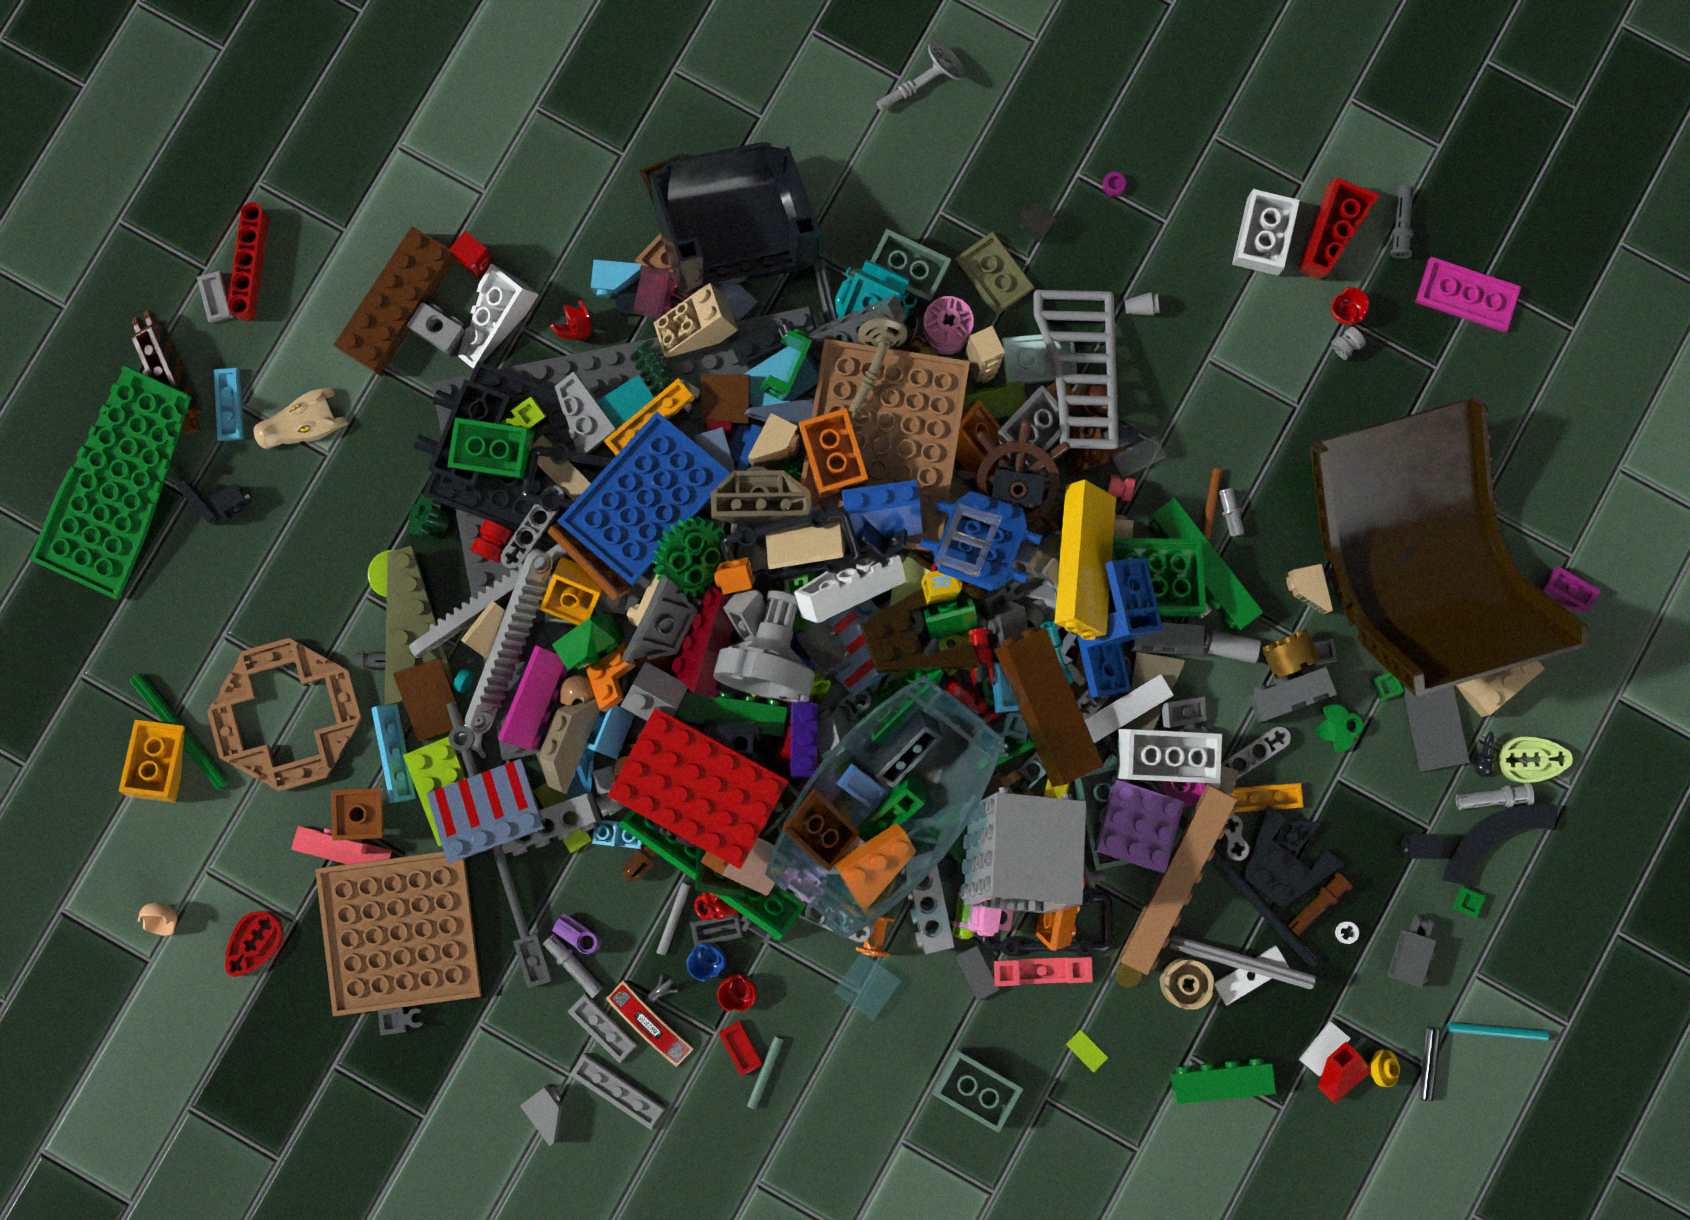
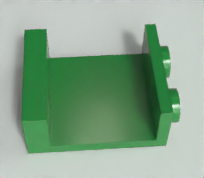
M794 329V331L789 330L782 337L781 343L797 350L795 358L784 381L769 375L762 382L759 391L780 401L789 394L812 340L807 338L808 335Z

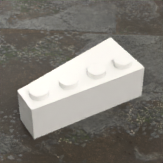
M872 550L856 561L844 564L837 573L826 571L794 591L801 617L819 623L906 582V577L900 555L893 554L883 559Z

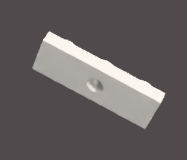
M1273 946L1255 957V959L1289 968L1277 946ZM1237 968L1215 981L1214 987L1227 1006L1272 978L1253 973V978L1248 980L1247 973L1249 971Z

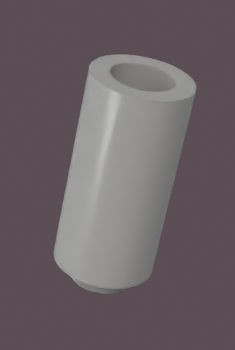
M1211 630L1210 634L1206 633L1204 648H1207L1208 654L1254 664L1258 659L1260 640Z

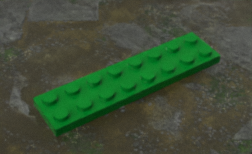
M631 810L624 817L619 825L622 829L692 879H696L697 845L679 835L666 837L660 833L652 832L654 822L634 810ZM777 883L774 884L768 896L745 886L743 900L715 894L779 941L806 907L805 903Z

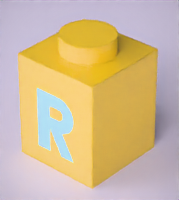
M939 571L925 573L921 581L927 605L955 600L960 590H962L961 580L939 573Z

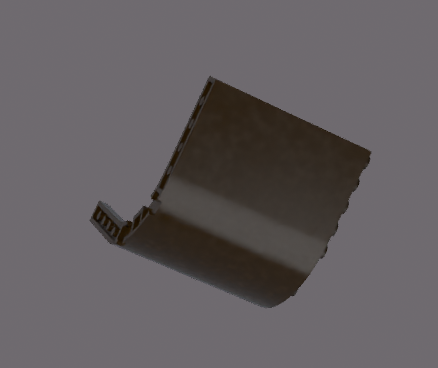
M1475 397L1309 443L1322 547L1325 560L1331 561L1333 573L1335 574L1330 579L1332 580L1339 604L1349 625H1355L1360 634L1358 635V640L1364 648L1416 697L1588 646L1587 636L1589 635V628L1587 624L1531 583L1516 565L1511 556L1510 547L1504 541L1495 511L1496 499L1492 487L1494 476L1491 472L1490 462H1492L1493 458L1489 450L1491 434L1487 426L1489 411L1486 404ZM1420 540L1406 560H1400L1413 544Z

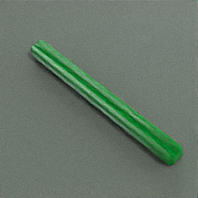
M142 673L135 674L130 679V683L163 723L184 726ZM185 727L184 750L217 790L223 789L229 783V780Z

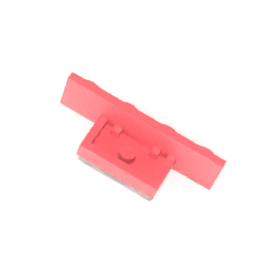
M301 826L297 828L291 848L294 851L344 864L390 859L393 850L362 843V839L332 841V830L324 828V831L320 832Z

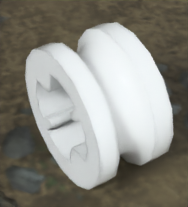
M1342 922L1336 927L1335 934L1341 943L1351 944L1358 939L1359 929L1352 922ZM1350 926L1353 936L1347 937L1345 940L1342 937L1344 934H1341V929H1347Z

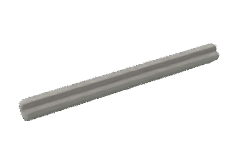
M1172 935L1169 948L1307 989H1313L1316 977L1311 974L1176 935Z

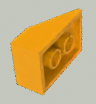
M135 720L119 792L132 798L176 803L181 781L185 727Z

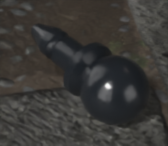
M1489 732L1484 739L1482 753H1478V760L1474 765L1475 772L1481 777H1488L1494 771L1493 761L1495 756L1492 755L1494 745L1493 732Z

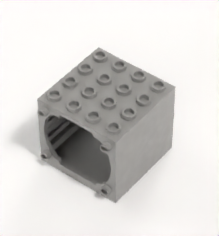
M1001 787L999 792L983 800L976 799V803L969 806V809L965 812V824H968V829L963 841V847L966 849V859L963 860L962 864L965 884L961 888V899H964V906L1051 914L1082 905L1086 801L1072 800L1073 795L1062 794V799L1009 794L1010 788L1005 789V787Z

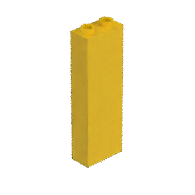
M1087 480L1066 485L1055 623L1064 627L1066 631L1080 635L1084 640H1094L1096 637L1106 635L1110 582L1105 563L1112 561L1116 497Z

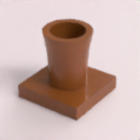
M383 788L331 791L332 841L384 838L385 810L383 807ZM362 810L364 811L363 819L360 817V812Z

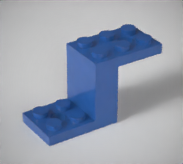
M1146 558L1115 560L1105 563L1116 612L1108 615L1106 635L1098 636L1094 640H1084L1077 634L1091 698L1131 692L1121 643L1163 630ZM1104 667L1107 668L1108 675H1106Z

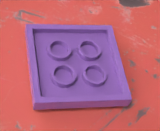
M1117 779L1113 780L1094 851L1160 873H1166L1185 802Z

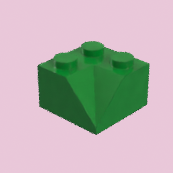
M607 613L589 617L552 644L568 670L573 668L581 670L586 666L591 667L601 660L600 656L605 652L609 654L620 646L619 642L626 637L611 614Z

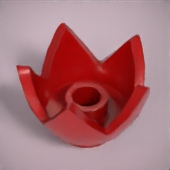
M581 300L578 302L581 310L564 305L567 324L550 325L552 330L564 340L583 341L592 332L590 314Z

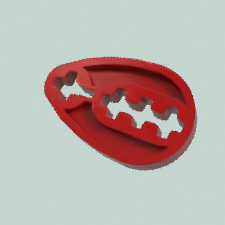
M256 911L241 918L232 932L225 954V970L230 976L238 977L256 970L265 964L281 947L284 940V928L277 916L267 911ZM270 919L269 924L272 928L265 929L262 932L264 939H258L255 942L257 949L249 951L247 941L254 940L257 936L254 933L255 930L258 931L264 927L262 920ZM244 956L240 963V966L243 967L242 970L238 969L235 971L233 961H239Z

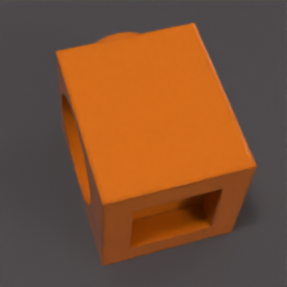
M749 557L720 563L716 573H714L716 585L721 587L723 595L752 589L755 582Z

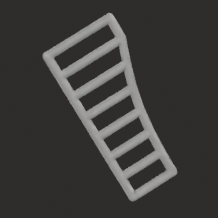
M1036 290L1034 292V317L1048 350L1055 376L1059 406L1060 444L1068 442L1070 448L1116 449L1119 446L1114 294L1110 291ZM1043 299L1105 301V312L1043 310ZM1046 320L1104 321L1106 333L1050 331ZM1054 341L1106 342V354L1059 353ZM1061 362L1106 363L1107 375L1064 374ZM1066 383L1107 384V396L1067 395ZM1068 405L1108 406V418L1069 417ZM1070 426L1108 427L1109 439L1070 438Z

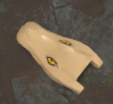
M333 387L317 389L303 394L273 417L256 424L253 431L257 443L262 448L268 450L283 443L311 442L319 440L333 431L348 425L345 417L333 418L326 398L335 395Z

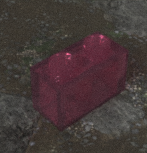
M642 266L633 313L659 319L672 310L671 294L675 292L677 286L674 273Z

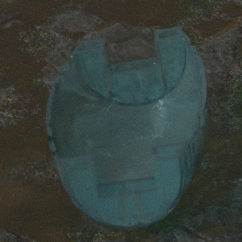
M927 675L921 676L882 702L840 740L809 779L784 825L787 823L811 791L816 789L854 827L858 828L872 810L836 783L852 763L889 791L892 787L875 777L869 758L918 709H921L937 719L944 738L908 772L927 788L925 804L900 825L906 832L916 853L865 912L862 911L854 900L840 874H824L816 863L795 845L783 829L774 846L765 875L784 891L790 888L827 919L824 924L843 940L870 925L898 904L942 860L965 829L980 803L995 771L1005 738L986 720Z

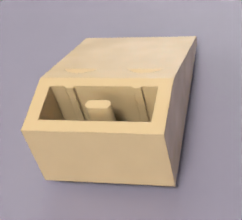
M711 283L705 285L654 322L662 351L666 358L719 344L738 330L727 297Z

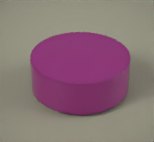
M1116 171L1108 173L1102 183L1104 192L1111 197L1120 196L1127 186L1125 176Z

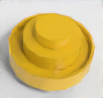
M1390 1050L1376 1051L1369 1064L1370 1074L1378 1086L1392 1087L1398 1081L1400 1073L1398 1060Z

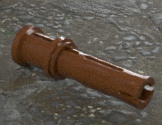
M1337 872L1335 878L1326 887L1320 888V895L1287 926L1299 937L1330 905H1337L1338 899L1347 890L1351 891L1353 886Z

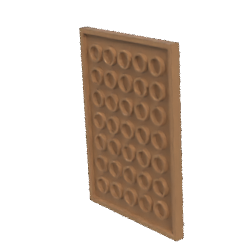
M824 339L811 418L847 408L868 476V485L863 487L917 480L923 534L907 536L905 549L933 553L934 551L919 546L922 537L940 542L944 532L946 512L935 509L938 499L947 503L949 499L970 361L887 349L878 373L879 379L875 380L876 385H872L874 387L873 390L869 391L858 413L855 414L848 409L861 387L860 382L864 381L863 376H867L865 372L870 370L877 347ZM805 453L800 484L811 492V508L818 505L826 509L833 507L843 508L842 493L820 499L810 463ZM901 538L896 539L892 547H895Z

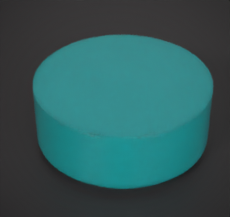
M466 668L462 669L453 682V689L461 694L464 693L471 685L474 673Z

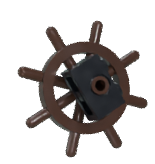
M1027 419L1021 422L1019 440L1007 441L998 446L992 442L985 432H979L977 438L988 453L981 461L978 472L957 470L955 478L976 482L977 493L988 497L990 495L986 483L993 484L991 498L1020 507L1021 503V506L1032 508L1031 510L1024 511L1026 523L1040 518L1051 532H1056L1058 525L1048 511L1054 505L1059 492L1065 493L1066 485L1070 483L1060 482L1055 460L1070 449V444L1062 442L1048 453L1041 446L1029 442L1031 423ZM1017 452L1015 467L1010 465L1004 455ZM1027 453L1039 459L1028 469H1025ZM996 461L998 465H996L995 474H989V469ZM1045 467L1048 471L1050 481H1045V471H1041ZM1043 490H1046V491H1048V492H1047L1045 498H1044L1043 501H1042V498H1043ZM967 517V520H968V521H971V520H974V521H975V519H972V518Z

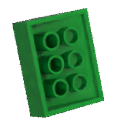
M1113 538L1112 561L1147 559L1160 616L1196 617L1206 612L1202 539ZM1111 586L1108 615L1116 612Z

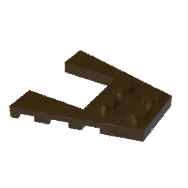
M923 587L860 625V630L876 673L908 672L909 670L919 669L930 671L940 668L951 670L962 667H972L973 669L978 668L980 664L971 642L924 655L909 613L944 602L927 605Z

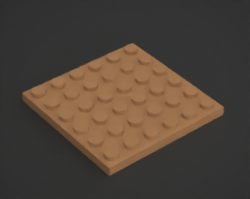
M442 851L315 869L333 1016L480 997L482 995L465 858L448 864L445 853Z

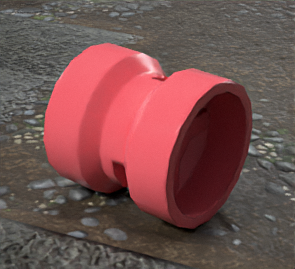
M1111 474L1106 492L1114 497L1120 496L1122 501L1130 502L1134 491L1135 479L1126 478L1123 480L1119 475Z

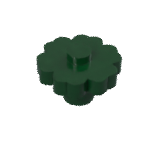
M423 494L419 496L417 503L413 505L408 517L410 521L407 525L408 534L421 539L427 536L430 531L435 533L438 531L444 532L450 523V515L446 514L445 510L440 509L441 503L422 496Z

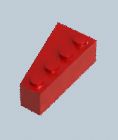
M1338 177L1327 184L1297 271L1318 280L1327 275L1380 194Z

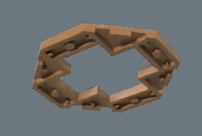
M291 638L242 651L234 669L228 674L221 686V691L214 703L212 702L207 711L219 758L241 769V771L261 780L277 791H285L329 778L363 718L351 671ZM296 663L301 684L305 685L322 679L326 680L337 724L314 730L319 755L275 767L269 745L266 744L245 750L234 705L257 698L251 675Z

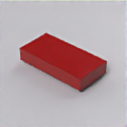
M741 1020L718 1032L741 1077L763 1065Z

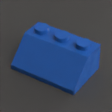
M917 480L842 490L843 508L850 516L857 541L862 540L863 526L867 521L885 538L904 528L908 531L907 536L923 534Z

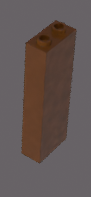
M1031 627L1022 631V637L1018 639L1012 636L1002 640L1003 646L994 649L1051 786H1062L1103 766V763L1046 628L1036 630L1035 627Z

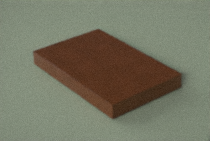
M441 657L393 673L418 741L454 729L446 704L456 702L463 726L465 725Z

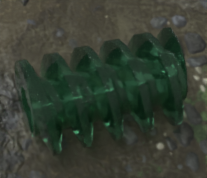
M652 339L637 347L631 354L630 360L635 362V368L641 371V378L646 379V386L651 387V394L658 395L674 382H671V378L675 373L665 372L670 365H661L665 357H656L660 349L659 347L651 349V346L655 343V340Z

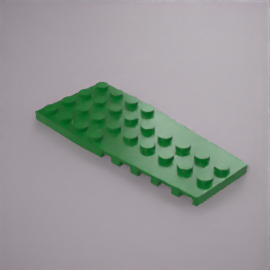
M122 366L121 370L123 371L117 383H113L109 399L100 408L99 412L101 414L95 426H91L85 445L80 447L76 455L78 459L74 467H70L29 559L116 600L121 598L147 536L191 400L190 394L128 366Z

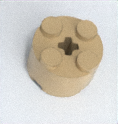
M1178 958L1171 961L1164 968L1160 976V986L1165 998L1177 1007L1188 1010L1199 1009L1206 1005L1212 997L1214 978L1204 964L1190 958ZM1184 979L1191 980L1189 982V985L1191 986L1189 989L1186 987H1182L1184 985Z

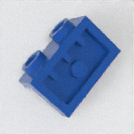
M752 424L751 428L739 425L730 450L736 471L750 469L748 456L762 431V427Z

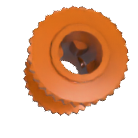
M862 913L861 916L868 918L873 923L874 933L864 941V947H856V951L876 957L889 956V952L883 951L887 921L895 922V918L880 913ZM873 940L876 941L875 946L872 945Z

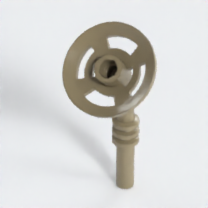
M882 317L869 320L859 328L858 339L861 344L875 345L877 351L870 370L865 372L867 376H863L864 381L860 382L861 387L849 407V411L857 414L870 390H873L874 387L872 385H876L875 380L879 379L878 373L887 349L896 348L906 340L907 329L902 322L893 318ZM878 327L877 329L872 330V331L869 333V335L866 334L869 330ZM887 327H892L898 330L900 333L894 335V333L889 331Z

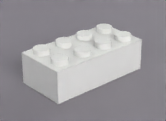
M1118 729L1117 778L1220 783L1222 734Z

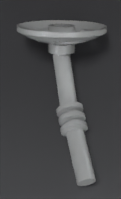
M938 41L930 42L928 51L934 62L933 67L913 81L909 80L907 83H903L898 86V90L876 102L878 108L882 110L901 98L906 99L908 96L915 94L918 88L939 74L944 73L956 80L962 79L965 75L962 63L944 44Z

